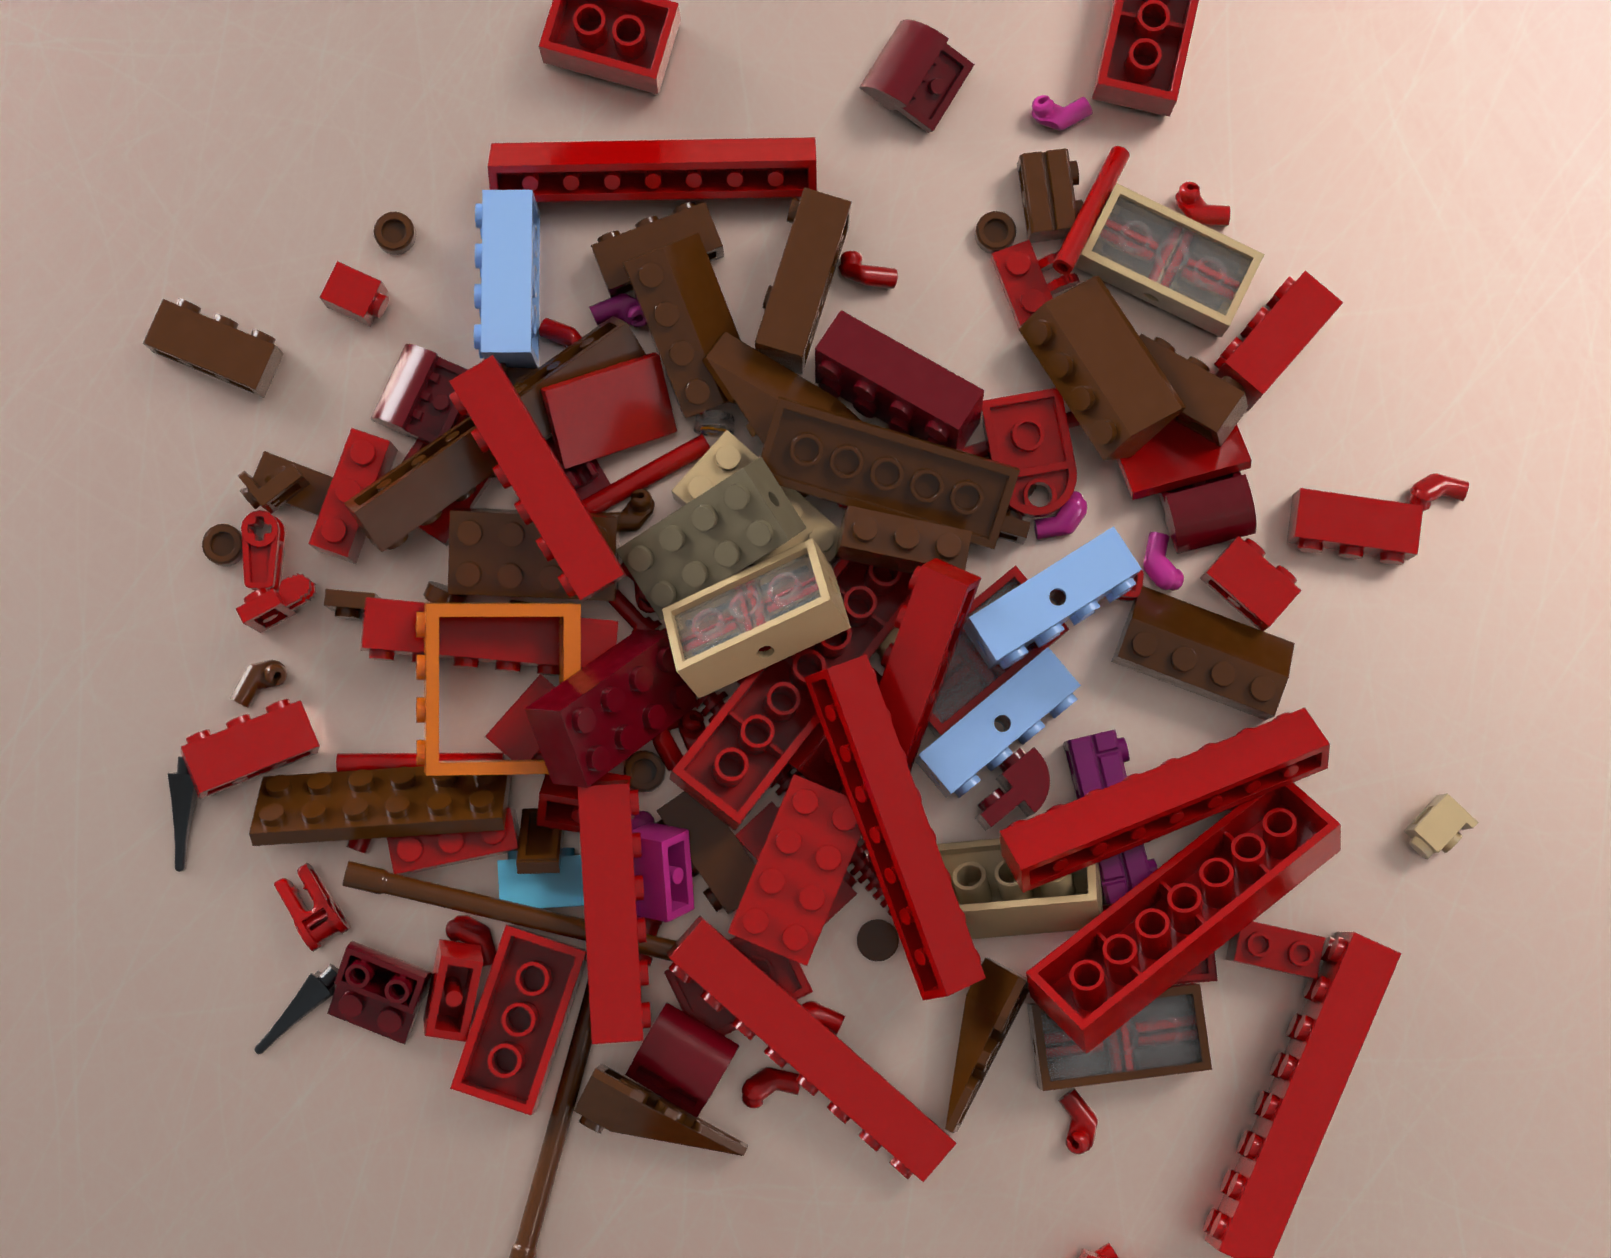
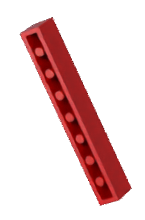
M815 137L491 143L487 166L490 190H533L536 202L801 197L804 187L817 191Z
M867 654L805 676L804 679L922 1000L947 997L985 979L980 955L974 947L966 925L965 914L957 901L951 884L950 873L943 863L936 844V835L929 825L922 806L921 794L914 784L907 765L905 751L900 746L892 724L891 713L885 705L877 683L876 672L871 666Z
M1305 707L1292 713H1282L1270 722L1255 728H1245L1233 737L1218 743H1208L1196 752L1181 758L1169 759L1149 771L1141 774H1131L1119 783L1104 789L1092 790L1084 797L1067 804L1052 806L1045 813L1030 819L1011 823L1007 828L999 831L1001 854L1023 893L1328 769L1330 743Z
M701 915L666 953L669 959L673 961L668 968L686 984L693 979L705 989L700 996L712 1008L720 1012L725 1007L736 1017L732 1025L750 1041L757 1035L768 1045L763 1052L782 1069L788 1063L800 1074L795 1080L813 1096L818 1091L824 1094L831 1101L827 1108L844 1124L850 1118L862 1128L858 1136L877 1152L883 1146L894 1157L889 1163L905 1178L909 1179L914 1174L924 1182L957 1144L944 1130Z

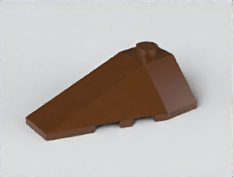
M726 331L719 337L702 360L728 401L737 404L749 423L745 427L751 436L758 435L763 445L778 396L862 421L835 396ZM799 492L804 498L809 495Z
M986 957L981 964L986 978L970 985L965 998L945 1127L951 1133L959 1130L1029 993L1026 977Z
M600 1064L593 1071L574 1110L582 1115L579 1120L581 1124L600 1134L605 1128L610 1132L744 1156L748 1148V1144L705 1120L693 1116L604 1064Z

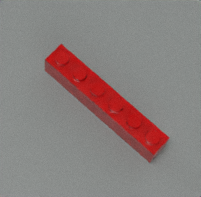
M492 355L450 380L449 382L455 391L449 395L452 403L461 417L469 414L477 427L470 431L474 440L483 453L490 450L498 462L496 466L492 467L495 475L504 489L510 486L514 489L520 499L514 503V506L526 525L532 522L535 524L542 536L535 541L547 561L549 562L555 558L563 573L557 576L567 595L570 598L577 595L579 600L584 602L626 577V573L499 361Z
M937 558L930 560L922 566H918L911 576L908 589L913 592L908 605H903L897 615L895 628L899 629L895 642H891L884 652L881 666H884L885 670L881 681H877L885 705L891 713L892 724L900 746L905 751L910 772L981 581V577ZM843 785L841 793L847 796L846 790Z
M366 597L360 651H369V659L394 661L395 654L412 655L411 662L416 663V655H424V638H416V612H424V602ZM439 617V658L454 659L453 666L461 668H478L480 661L496 663L495 670L520 672L521 665L537 667V674L559 676V617ZM581 617V669L617 644L618 621Z
M629 780L597 781L588 788L577 787L592 1044L644 1041L643 1028H651L650 1002L641 1003V986L649 985L648 961L639 960L638 943H647L645 917L637 918L636 901L644 900L643 875H634V858H642L641 833H632L631 816L639 815L638 789L630 790Z

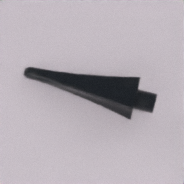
M179 756L177 772L168 773L174 824L175 869L181 872L185 868L189 832L198 794L183 757Z
M330 964L322 973L319 971L315 974L310 973L278 1021L255 1046L254 1050L257 1054H262L294 1024L333 996L336 989L333 985L339 970L338 968Z

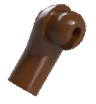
M637 489L630 495L631 500L622 512L602 514H621L620 532H635L644 525L653 513L655 503L649 491Z

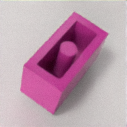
M653 822L633 829L632 833H641L642 858H634V875H643L644 900L636 901L637 916L670 922L694 910L689 829Z

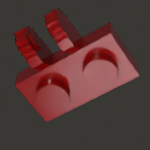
M1030 240L994 252L990 257L1018 328L1045 302L1053 299V294L1071 288L1080 282L1078 275L1072 273L1063 275L1047 284L1043 272L1053 268V262L1059 251L1037 260Z
M297 573V575H293L291 578L283 579L278 591L274 589L267 591L266 588H261L248 594L243 599L245 604L237 607L236 611L243 624L262 633L297 614L295 609L306 604L307 600L311 601L312 598H315L314 595L317 594L316 584L308 577L306 578L304 574L300 575Z

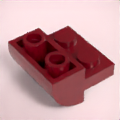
M906 19L900 21L859 88L888 110L899 111L929 133L934 131L975 64L948 45L947 41L949 38L939 31L921 22Z
M405 344L371 416V420L405 436H412L430 444L456 426L461 415L449 397L451 393L455 392L449 381L468 369L439 357L437 353L423 347Z
M1240 471L1158 493L1165 511L1164 520L1177 554L1229 541L1238 536L1244 537L1256 533V513L1251 489L1246 474L1241 475Z
M1020 747L998 766L1003 773L996 780L1006 792L1004 793L999 787L977 805L982 812L975 819L985 831L993 827L1016 806L1028 817L1035 814L1045 802L1050 787V775L1044 758L1035 747L1027 753Z
M351 941L345 949L334 982L337 986L327 1014L405 1045L410 1038L421 1003L427 996L432 972Z
M666 1003L625 1075L698 1118L740 1045L671 1004Z

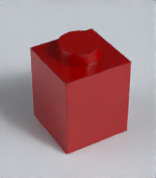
M338 261L319 297L327 308L371 327L375 317L378 319L382 317L389 302V297L386 296L388 290L382 281Z

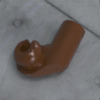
M276 660L249 665L245 669L230 699L249 708L259 689L280 686L286 681L287 670L285 666Z

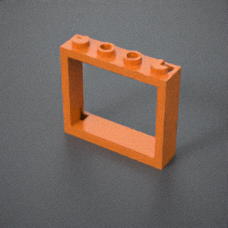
M424 603V612H416V638H424V655H416V680H424V697H416V723H424V740H416V765H424L426 776L549 774L544 760L439 761V617H559V684H561L581 669V604Z

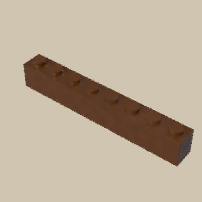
M612 316L513 386L545 438L552 432L540 388L646 355L628 323ZM470 416L344 503L370 542L381 552L386 549L392 550L399 547L408 539V534L420 525L425 526L433 523L442 515L444 508L454 501L460 502L470 497L476 491V486L488 477H497L492 467L496 466L498 462L490 450L483 453L474 440L470 431L477 427Z

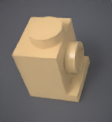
M1446 793L1437 795L1404 832L1412 838L1409 842L1410 846L1423 858L1429 859L1434 853H1439L1441 850L1444 853L1450 851L1462 838L1459 830L1472 829L1479 822Z

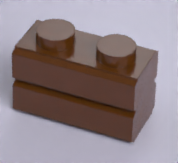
M1066 148L1048 150L1046 152L1023 153L1019 156L1017 168L1027 240H1030L1031 243L1052 239H1066L1083 205L1082 199L1075 200L1073 185H1079L1077 161H1070L1069 152Z

